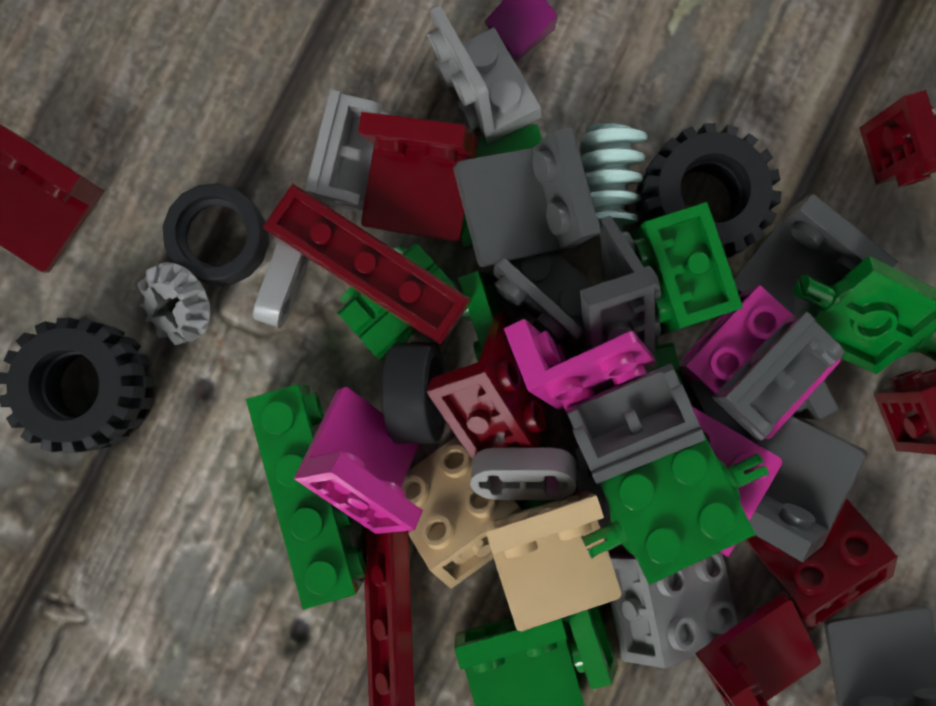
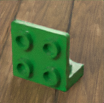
M707 202L646 221L630 233L636 246L638 259L644 267H652L660 284L661 296L655 299V312L661 328L660 335L743 308Z
M508 617L455 633L454 649L460 670L465 669L475 706H584L561 618L524 631H518L513 617Z

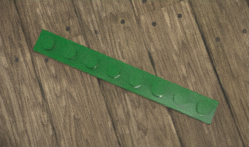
M476 271L458 279L462 288L460 293L471 299V303L463 316L468 322H473L478 341L474 342L473 347L477 362H479L493 316L503 310L499 297L494 292L495 285L491 273ZM543 433L539 448H547ZM522 500V501H523V505H524L525 510H527V509L534 508V507H537V506H540V505H543V504H546V503H549V502H552V501H555V500ZM599 606L561 618L563 622L569 621L575 639L571 642L574 664L579 673H586L591 690L612 685L618 664Z

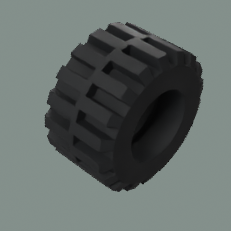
M704 123L698 132L695 131L693 126L682 130L676 139L673 137L669 139L645 169L646 173L643 175V181L639 183L637 189L641 191V201L636 203L637 211H643L644 218L639 223L641 225L646 221L686 209L687 207L681 196L682 176L690 172L709 173L725 185L730 196L731 207L729 216L725 222L715 223L725 256L726 258H731L756 243L765 235L763 230L773 224L777 214L771 211V209L781 203L782 191L773 190L772 187L781 180L779 170H769L767 163L773 157L767 148L759 153L753 147L758 141L756 137L750 133L743 139L736 136L738 127L727 124L721 132H717L716 123Z
M57 318L56 323L44 321L35 325L37 335L23 333L16 340L21 347L19 351L8 350L3 361L11 364L8 373L0 372V384H6L7 394L0 395L1 407L11 408L13 413L6 419L12 428H25L20 437L29 444L41 443L40 449L76 453L109 448L111 443H120L129 438L128 429H137L142 425L145 419L139 415L141 409H151L153 398L145 397L146 388H155L154 376H145L144 369L152 366L147 355L137 353L141 345L134 338L124 337L125 332L116 327L84 319ZM84 355L92 362L97 371L99 391L91 408L83 415L77 416L65 405L60 386L66 368L75 359Z

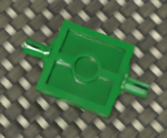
M871 256L865 258L834 286L824 285L807 275L801 276L802 281L799 279L796 281L793 288L794 296L813 303L805 312H808L815 318V322L843 348L845 353L840 359L874 374H878L896 359L910 353L919 352L936 361V337L932 336L936 330V288Z
M705 437L706 440L600 482L599 485L609 504L611 523L585 536H580L585 547L606 537V540L587 548L591 559L622 544L635 557L647 583L651 585L756 535L741 506L738 488L769 475L766 465L744 474L745 470L764 462L758 453H755L751 457L726 467L715 456Z

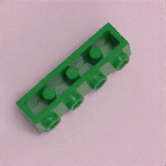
M297 384L247 398L248 410L302 609L305 610L356 595L363 584L362 578L366 577V566L360 547L358 545L353 547L347 526L352 525V518L294 479L320 426L319 424L324 418L322 405L317 393H311L308 385Z

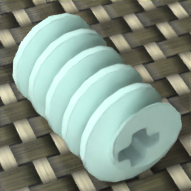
M592 124L586 127L585 131L588 133L581 138L580 147L586 153L580 157L598 224L600 218L611 216L622 233L624 232L622 231L623 226L639 222V216L625 211V205L641 201V196L628 191L627 185L643 181V175L629 170V165L645 161V154L631 149V145L645 142L648 135L643 131L622 124Z

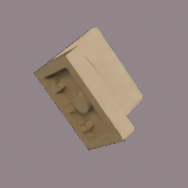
M457 436L408 470L401 487L406 493L405 498L423 510L416 529L408 531V535L429 570L450 589L494 559L483 524L523 511L515 500L487 499L479 496L472 490L470 481L473 460Z
M588 490L483 524L518 631H524L617 600L622 595L608 551L595 556L593 559H591L587 548L604 541V538L585 547L580 537L599 529L598 520L604 518L597 495Z

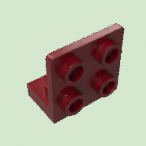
M926 90L904 95L859 127L876 185L896 180L898 188L927 180L931 178L930 174L936 173V109L930 105Z
M361 112L358 134L374 144L361 219L362 226L370 229L453 242L461 241L466 217L453 167L458 161L476 158L479 139L466 125Z
M0 124V246L38 271L49 273L105 190L22 136Z
M505 311L494 314L480 361L431 378L426 391L472 460L477 452L488 448H539L542 433L547 425L546 413L548 403L527 390L504 328L513 324Z
M936 368L923 373L921 369H915L889 378L891 387L874 393V397L896 451L936 455Z
M847 498L824 545L804 562L799 561L756 535L745 540L791 598L807 633L892 578L898 558L895 552Z
M781 594L768 604L759 607L752 615L724 634L715 637L708 645L695 653L725 706H769L768 700L821 664V660L793 602L786 594Z

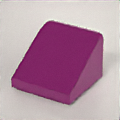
M503 0L485 20V25L489 29L495 28L506 49L518 61L555 30L558 16L546 0Z

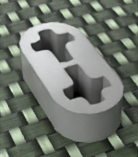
M281 240L276 245L253 310L254 320L276 328H281L288 318L309 263L308 258Z
M488 448L477 452L473 457L470 486L475 493L487 499L559 500L569 497L575 492L577 463L574 456L569 452L557 448Z

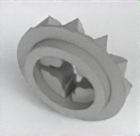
M165 262L147 269L146 277L137 283L139 290L143 294L137 304L143 307L148 315L144 323H153L156 326L158 338L169 337L174 345L192 342L200 338L207 330L210 322V304L200 281L192 272L176 263ZM178 297L180 301L175 304L176 307L170 312L166 303L169 302V298L174 299Z

